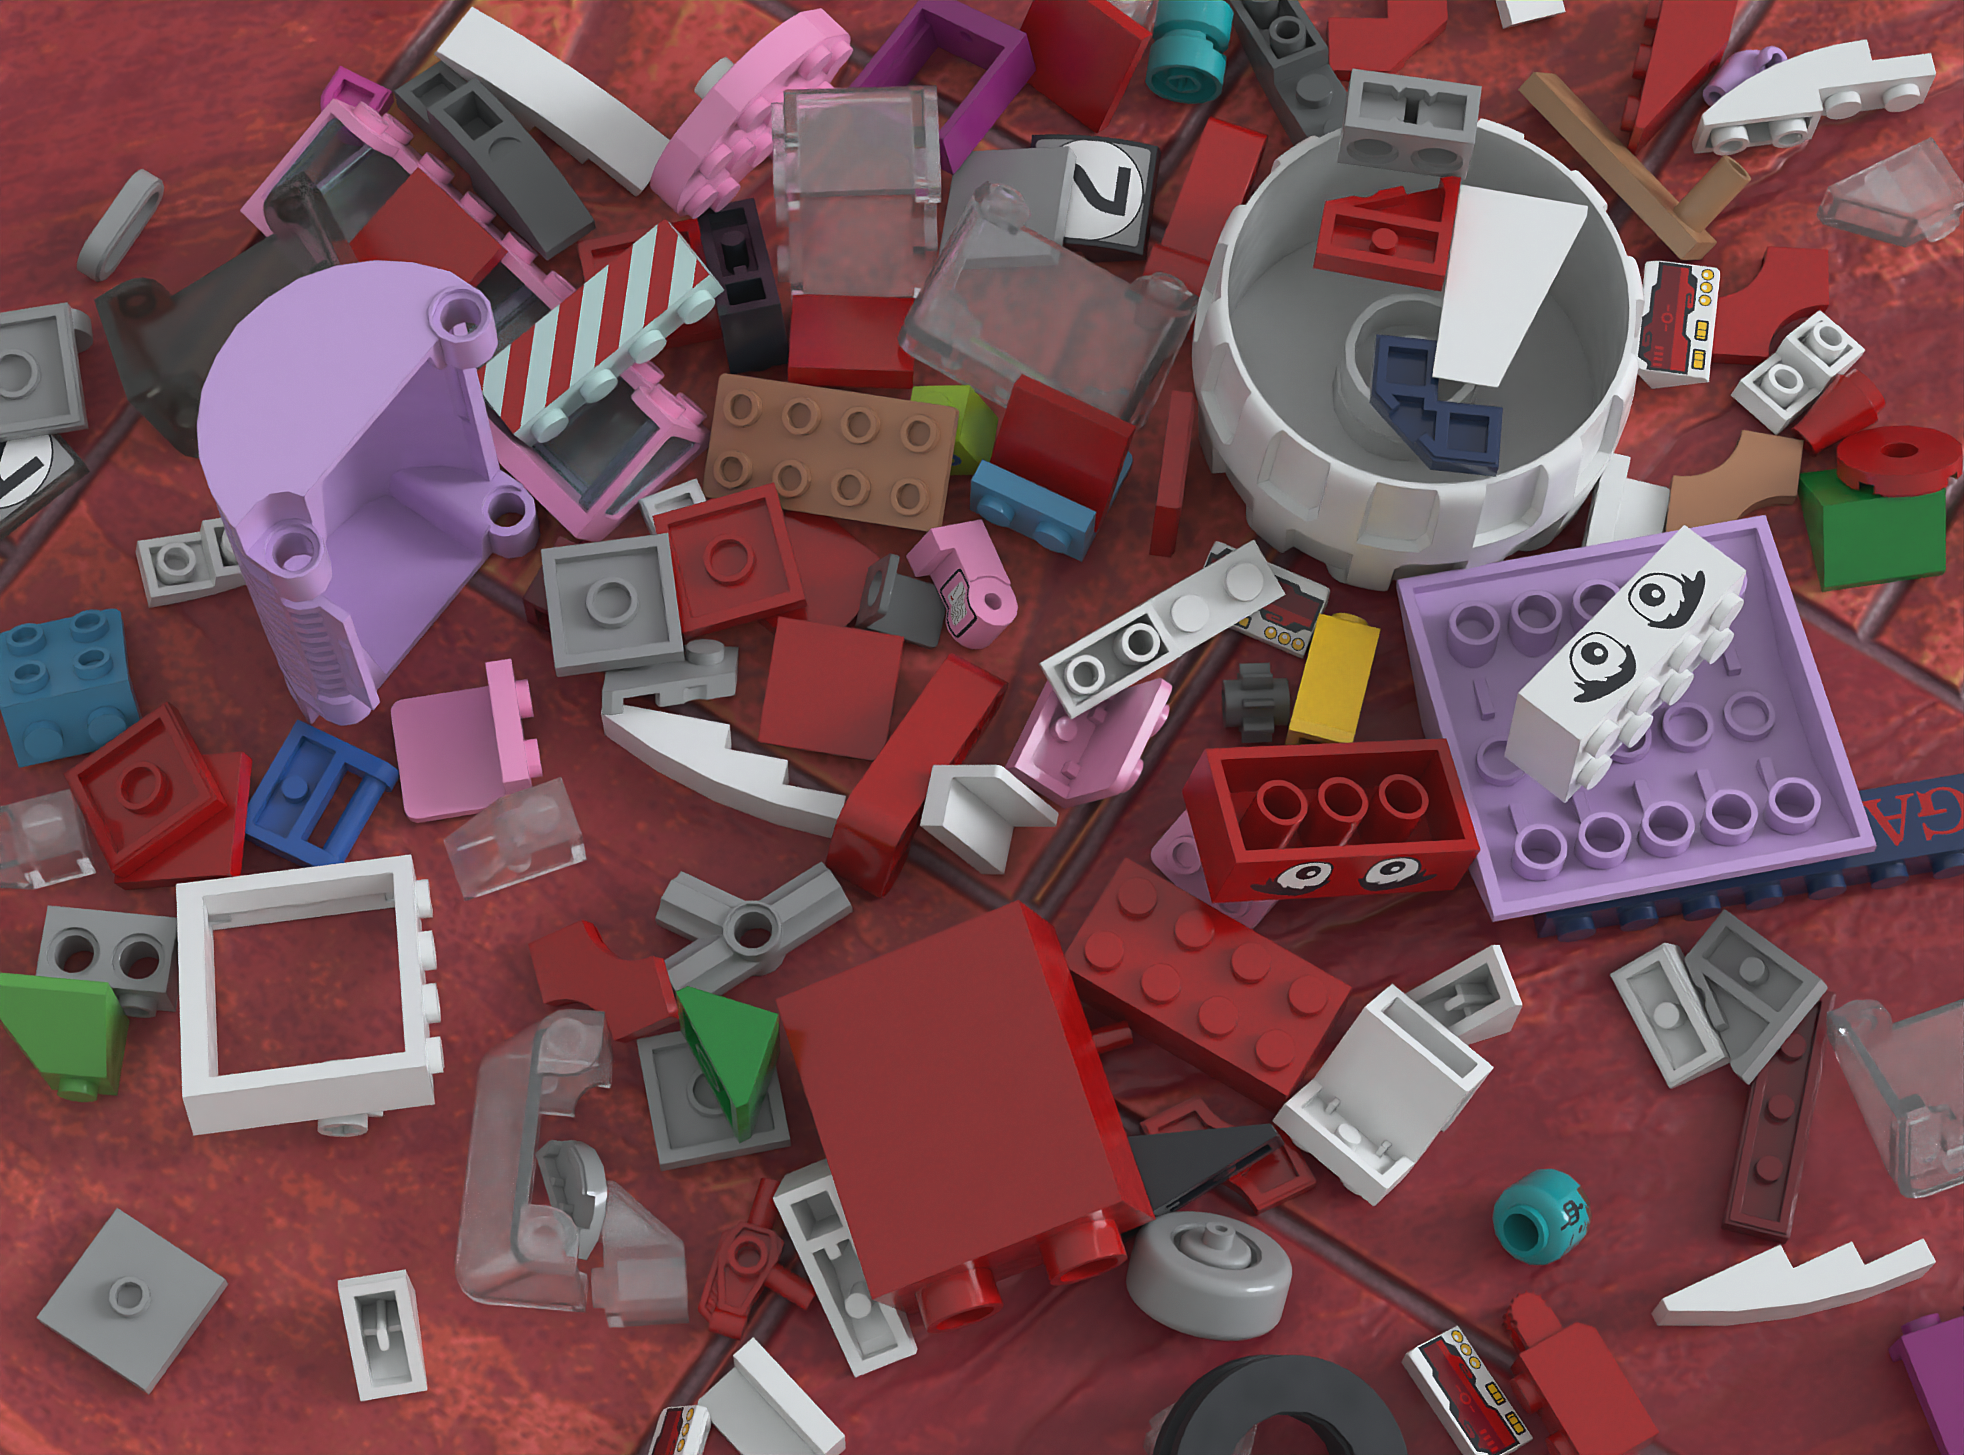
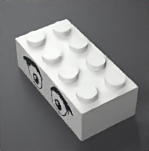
M1684 525L1518 692L1504 757L1564 803L1581 786L1587 790L1592 789L1610 768L1612 763L1610 756L1623 743L1629 748L1634 746L1650 727L1653 721L1651 714L1663 702L1670 706L1673 705L1686 692L1694 678L1692 672L1703 660L1710 664L1714 663L1728 648L1734 637V633L1729 630L1730 624L1744 604V600L1739 597L1746 570Z

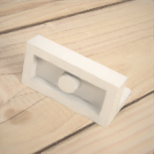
M1613 453L1606 468L1595 483L1581 547L1662 533L1670 490L1667 487L1626 478L1631 457Z
M933 765L920 826L981 874H1004L1014 827H1055L1059 813L1000 765Z
M754 1337L733 1355L735 1367L698 1400L699 1406L707 1407L711 1423L740 1455H839L846 1449L845 1435Z

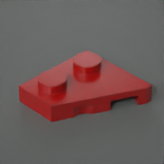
M1461 177L1440 178L1438 188L1406 194L1403 186L1378 190L1377 193L1369 197L1354 195L1325 201L1313 268L1441 292L1446 274Z

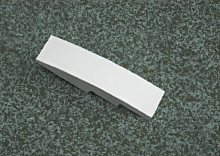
M474 7L470 8L434 53L435 56L467 82L476 77L529 132L536 126L580 163L583 164L589 158L636 197L650 182L653 170L667 144L670 142L668 138L631 109L578 71L524 36Z
M623 705L622 714L602 715L601 711L605 735L665 776L715 802L773 824L832 838L836 821L846 802V796L788 785V760L731 750L730 724Z
M1920 1239L1864 1265L1851 1241L1793 1268L1780 1244L1663 1298L1651 1314L1657 1325L1729 1326L1795 1318L1859 1302L1919 1279L1936 1261L1925 1240Z

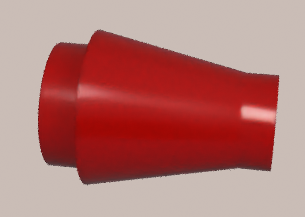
M1853 369L1846 376L1838 374L1803 419L1791 428V433L1794 439L1804 440L1803 450L1806 453L1816 457L1824 449L1878 422V413L1886 407V402L1876 385L1861 371Z

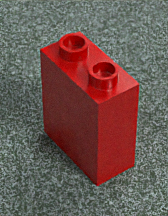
M1016 900L775 999L871 1298L874 1301L910 1315L920 1312L928 1333H943L957 1330L995 1315L1004 1307L996 1282L1044 1264L1050 1284L1052 1285L1076 1283L1108 1272L1124 1263L1128 1258L1120 1234L1156 1220L1055 927L1021 901Z

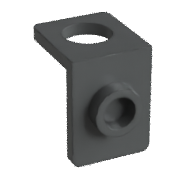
M889 553L868 567L855 627L873 632L904 636V642L932 649L938 645L946 607L935 585L896 573L900 557Z

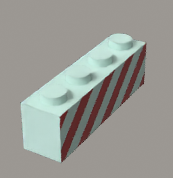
M663 219L481 367L477 373L482 394L510 431L529 447H532L537 442H547L555 438L566 428L569 423L567 417L586 402L595 403L607 396L617 385V377L635 362L642 364L655 357L665 347L667 342L665 338L683 323L692 324L707 315L715 305L714 298L722 293L724 289L681 234L666 219Z

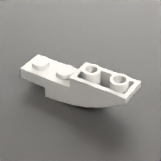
M1865 39L1821 48L1775 64L1742 82L1722 96L1702 114L1692 141L1694 154L1714 151L1718 155H1732L1743 151L1747 147L1773 144L1778 148L1793 147L1803 143L1805 140L1812 139L1821 116H1827L1830 119H1844L1857 114L1859 111L1882 108L1890 112L1909 110L1924 102L1936 76L1932 55L1928 53L1872 60L1868 42Z
M1252 540L1039 663V666L1071 720L1286 594L1255 540Z

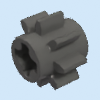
M1270 663L1239 664L1237 679L1222 681V717L1224 728L1238 727L1239 732H1241V743L1272 742L1274 726L1289 725L1290 695L1288 679L1273 678V673H1270Z

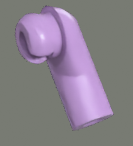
M1768 46L1762 50H1744L1732 54L1703 90L1704 100L1711 107L1722 96L1745 80L1775 64L1788 60L1786 54L1775 46Z

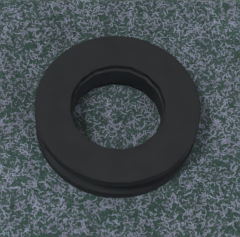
M1254 1355L1222 1364L1193 1383L1170 1410L1161 1427L1152 1454L1232 1455L1236 1444L1253 1425L1275 1415H1289L1308 1424L1325 1443L1329 1455H1408L1400 1428L1392 1413L1378 1394L1357 1375L1333 1362L1317 1357L1304 1355Z

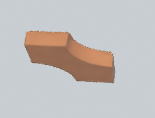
M1742 430L1733 454L1719 467L1699 475H1673L1669 485L1670 493L1663 533L1680 530L1684 525L1688 528L1739 520L1752 511L1767 506L1793 505L1797 497L1804 440Z

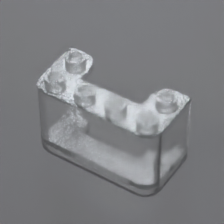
M936 85L783 89L784 102L771 103L773 182L777 227H789V245L777 246L778 283L791 282V302L793 295L803 294L916 298L915 301H938L937 202H941V167Z

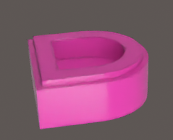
M339 66L324 89L320 99L321 111L335 98L353 107H356L360 102H364L381 116L387 113L394 103L391 90L342 66ZM337 118L328 127L332 133L346 139L357 138Z

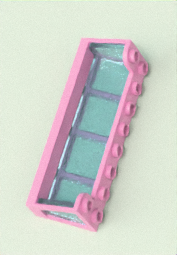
M333 98L240 209L306 276L341 265L335 259L338 254L416 168L419 167L509 251L476 287L491 304L498 345L492 358L576 291L567 280L556 272L551 271L546 275L533 263V260L538 256L537 252L520 236L512 231H509L505 236L493 225L491 221L495 218L496 213L483 200L470 191L463 196L450 183L455 174L441 160L429 152H426L422 157L409 144L414 135L399 120L388 113L381 116L364 102H360L356 107H353ZM466 323L468 334L477 329L478 325ZM650 360L642 364L635 362L617 377V385L607 396L595 403L586 402L567 417L569 423L559 435L544 443L537 442L532 447H529L510 431L483 396L498 462L518 482L523 484L524 488L573 536L591 542H601L639 508V499L657 493L709 447L711 432L702 424L707 417L706 413L683 393L678 392L674 396L659 383L664 377L663 372ZM485 362L484 364H482L480 367L476 368L477 371H478L481 367H483L487 362Z

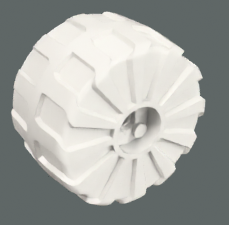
M1483 118L1477 122L1475 145L1466 179L1461 180L1460 185L1588 206V211L1579 233L1498 388L1439 378L1438 401L1503 407L1499 468L1496 477L1430 470L1369 403L1373 351L1376 334L1438 340L1455 219L1446 274L1441 292L1314 269L1313 264L1325 201L1354 195L1369 197L1377 193L1378 190L1403 186L1406 194L1438 188L1440 178L1443 177L1337 163L1342 128L1320 138L1310 136L1299 142L1274 161L1270 175L1258 187L1248 203L1236 206L1232 210L1219 237L1200 294L1193 333L1192 369L1198 400L1199 441L1211 473H1226L1233 487L1246 503V520L1248 525L1268 544L1280 553H1284L1294 546L1309 556L1324 562L1334 579L1356 587L1387 591L1392 580L1460 568L1464 570L1503 561L1504 558L1518 550L1531 551L1549 544L1578 513L1591 489L1610 461L1631 409L1639 368L1637 346L1645 305L1643 286L1636 260L1631 256H1627L1620 236L1606 213L1608 206L1606 201L1579 171H1570L1553 156L1525 140L1523 133Z

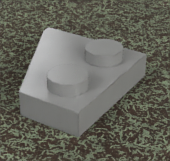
M699 639L683 645L685 661L606 671L602 689V715L622 714L623 698L654 693L655 703L659 707L684 704L687 701L696 699L708 700L733 696L736 692L739 647H725L723 643L716 640Z
M1725 909L1684 958L1694 984L1701 991L1705 1000V1008L1711 1022L1719 1032L1731 1058L1729 1062L1733 1071L1748 1085H1750L1828 989L1821 978Z

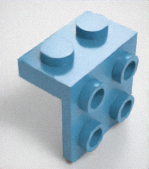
M1129 451L1107 514L1132 468L1133 458ZM983 459L971 479V511L980 514L984 519L995 525L1008 527L1032 538L1051 551L1064 553L1081 562L1083 561L1098 531L1094 532L1095 511Z
M86 610L73 617L41 624H21L9 631L0 633V710L19 768L97 751L142 719L129 675L124 622L119 610Z

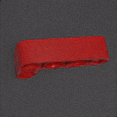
M1212 116L1209 117L1161 244H1154L1146 263L1138 292L1135 315L1136 324L1193 342L1198 302L1216 245L1232 210L1236 206L1246 205L1266 149L1267 134Z
M954 653L947 656L846 800L836 821L825 866L832 873L880 899L886 897L906 863L914 834L920 827L933 765L963 764L996 715L1007 692L1008 682Z

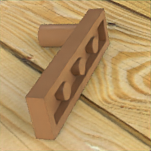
M1533 72L1518 89L1681 260H1701L1715 246L1717 241L1705 228L1751 181V177L1746 170L1734 159L1724 155L1691 191L1678 202L1556 74Z

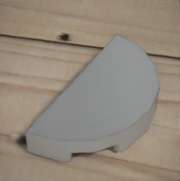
M551 1140L535 1154L566 1256L587 1260L599 1239L605 1218L607 1185L604 1166L596 1150L582 1141Z

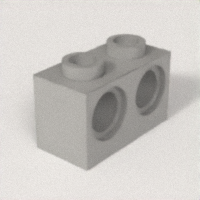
M1352 69L1344 106L1337 163L1438 177L1456 176L1461 177V180H1465L1475 145L1482 86Z
M48 905L35 976L108 982L128 1016L150 1018L156 1016L157 1010L176 1012L179 995L177 918ZM80 951L94 953L91 964L83 971L77 973L63 971L65 962L74 953ZM145 957L159 960L157 969L149 977L144 979L128 977L131 966L137 960Z

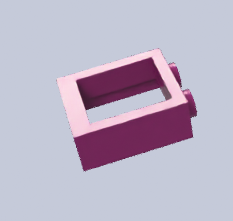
M918 0L845 91L854 118V126L865 138L874 143L885 141L903 150L911 160L923 167L934 165L954 175L1033 75L1036 67L1026 33L957 0ZM938 47L987 70L941 129L891 106Z

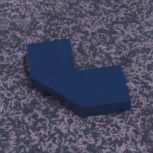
M1376 334L1373 351L1370 405L1430 470L1496 477L1499 468L1503 407L1438 401L1439 378L1432 377L1437 340Z

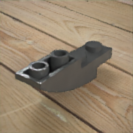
M1224 0L1234 12L1232 23L1253 71L1292 144L1295 146L1310 136L1320 138L1342 128L1347 91L1328 64V46L1298 0Z
M439 61L394 90L398 108L470 175L473 191L547 261L596 228L593 217L558 168L519 121L476 77L466 82L443 61Z

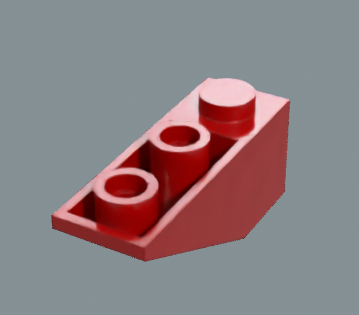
M1649 0L1643 27L1653 29L1650 45L1639 44L1631 75L1632 79L1642 81L1639 96L1628 94L1619 130L1630 132L1627 149L1634 156L1717 71L1730 38L1738 0Z

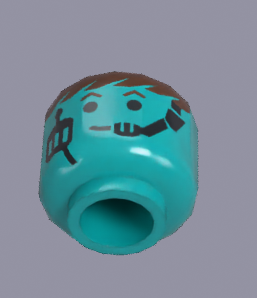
M1537 1169L1503 1191L1494 1205L1492 1220L1495 1234L1501 1245L1515 1259L1529 1265H1547L1560 1259L1580 1244L1590 1229L1592 1212L1587 1195L1581 1185L1571 1176L1556 1169Z

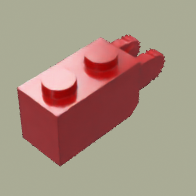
M1526 1290L1523 1294L1518 1293L1517 1298L1513 1297L1511 1300L1512 1304L1507 1307L1506 1313L1502 1317L1504 1319L1502 1326H1505L1506 1329L1504 1332L1510 1334L1508 1339L1518 1354L1510 1368L1515 1376L1510 1379V1385L1522 1408L1529 1415L1537 1412L1550 1435L1545 1438V1442L1550 1455H1633L1649 1446L1660 1432L1596 1328L1575 1322L1564 1329L1551 1307H1546V1300L1541 1298V1294L1536 1295L1534 1291L1528 1293Z

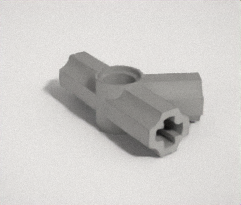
M821 861L759 901H744L681 871L675 879L670 881L661 898L660 907L655 917L658 926L693 942L664 960L675 999L676 991L686 986L721 996L751 976H763L771 973L782 964L788 952L853 912L851 903L830 869ZM762 928L771 933L769 941L761 947L746 948L739 944L741 937L751 929Z

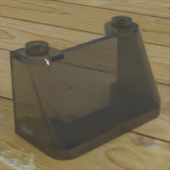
M304 171L275 188L268 194L263 203V215L274 234L186 288L172 295L156 280L142 277L120 283L94 299L127 400L185 456L199 458L197 420L201 391L216 355L237 324L266 298L298 278L337 265L359 263L320 189Z

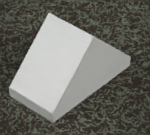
M1500 945L1489 946L1405 993L1466 1045L1510 1032L1523 1006Z
M406 1269L338 1280V1291L360 1401L427 1391L416 1294Z

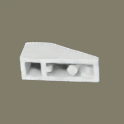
M827 1159L786 1174L775 1192L773 1200L854 1376L858 1377L916 1354L917 1346L906 1313L874 1301L871 1298Z

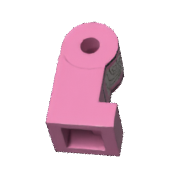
M982 519L931 528L906 555L916 577L931 576L947 610L945 618L947 629L952 637L962 646L970 649H983L989 646L1016 617L1018 609L1016 597Z

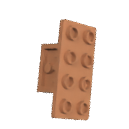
M724 373L719 377L702 492L705 497L718 498L774 482L782 509L928 532L931 528L942 527L959 410L951 406Z

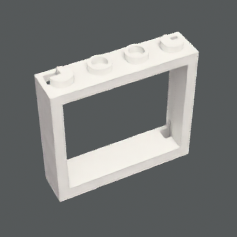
M411 854L176 884L182 1098L193 1136L435 1104L433 1074L443 1073L445 1066L440 1036L430 1038L429 1024L441 1022L437 984H426L425 971L437 969L433 932L432 930L422 931L421 922L423 918L433 917V909L430 899L429 880H416ZM395 907L405 1052L218 1076L213 930Z

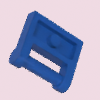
M297 719L248 803L245 840L303 868L345 863L344 861L384 791L392 792L400 778L399 770L390 763ZM349 771L361 777L362 780L321 849L307 842L345 774Z

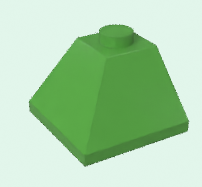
M0 972V1024L50 1088L58 1090L57 1095L59 1097L77 1102H94L97 1100L98 1094L117 1096L130 1020L109 983Z

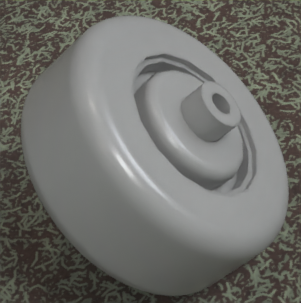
M1196 1211L1170 1212L1158 1217L1156 1216V1220L1141 1226L1134 1241L1126 1274V1285L1136 1305L1151 1318L1179 1332L1220 1341H1240L1256 1338L1266 1334L1278 1324L1282 1317L1292 1278V1265L1283 1248L1270 1236L1241 1221L1222 1215Z

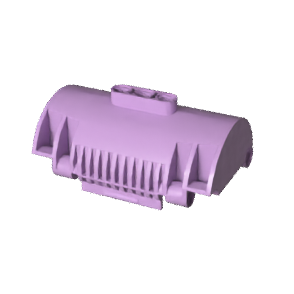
M373 260L337 265L298 278L266 298L237 324L216 355L201 391L197 420L199 459L232 550L268 641L276 655L289 692L310 724H313L319 715L327 721L340 726L357 724L367 717L371 710H374L380 703L377 690L492 553L505 558L522 557L535 548L541 535L533 497L524 488L523 484L500 469L476 369L492 358L498 345L490 301L480 290L474 288L450 271L414 262ZM466 323H474L478 327L468 334ZM509 512L524 516L519 523L511 527H501L495 524L496 519Z

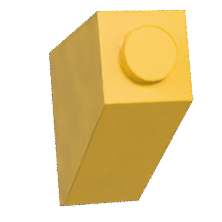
M1336 613L1332 616L1318 614L1285 745L1353 742L1381 629L1368 626L1364 619L1352 614Z

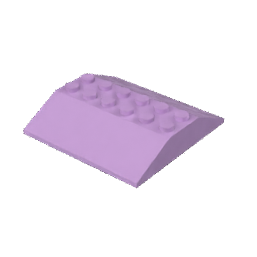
M1766 515L1689 528L1746 570L1739 597L1744 600V604L1729 627V630L1734 633V637L1725 652L1714 663L1710 664L1703 660L1692 672L1694 678L1690 686L1676 703L1670 706L1663 702L1651 714L1653 721L1650 727L1634 746L1629 748L1623 743L1610 756L1612 759L1610 768L1592 789L1587 790L1581 786L1566 803L1504 757L1518 692L1679 530L1494 562L1466 570L1460 568L1397 580L1396 588L1425 739L1447 738L1481 849L1468 869L1492 922L1875 852L1877 845Z

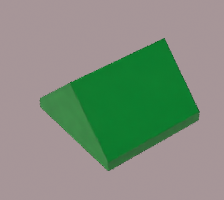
M1837 468L1799 474L1797 491L1822 592L1940 576L1945 573V488L1935 493L1915 497H1883L1880 494H1874V485L1859 482V490L1850 488L1837 477Z
M686 986L676 991L680 1030L735 1137L741 1143L752 1136L780 1055L779 1014Z

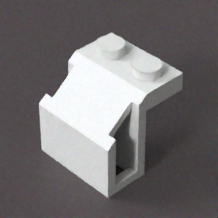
M1391 984L1364 1007L1316 1076L1284 1104L1273 1122L1290 1136L1292 1142L1297 1147L1311 1153L1336 1174L1347 1189L1362 1196L1372 1206H1375L1409 1173L1441 1130L1444 1132L1452 1124L1494 1067L1394 984Z

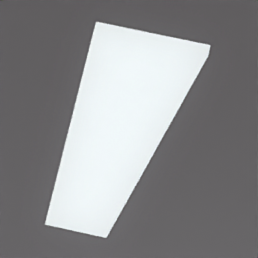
M1460 185L1432 377L1498 388L1587 217L1588 206Z

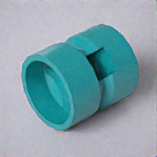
M1224 0L1158 1L1152 37L1155 42L1150 47L1145 83L1152 92L1173 102L1187 104L1205 103L1215 100L1222 93L1227 56L1223 53L1229 47L1234 15L1228 3Z

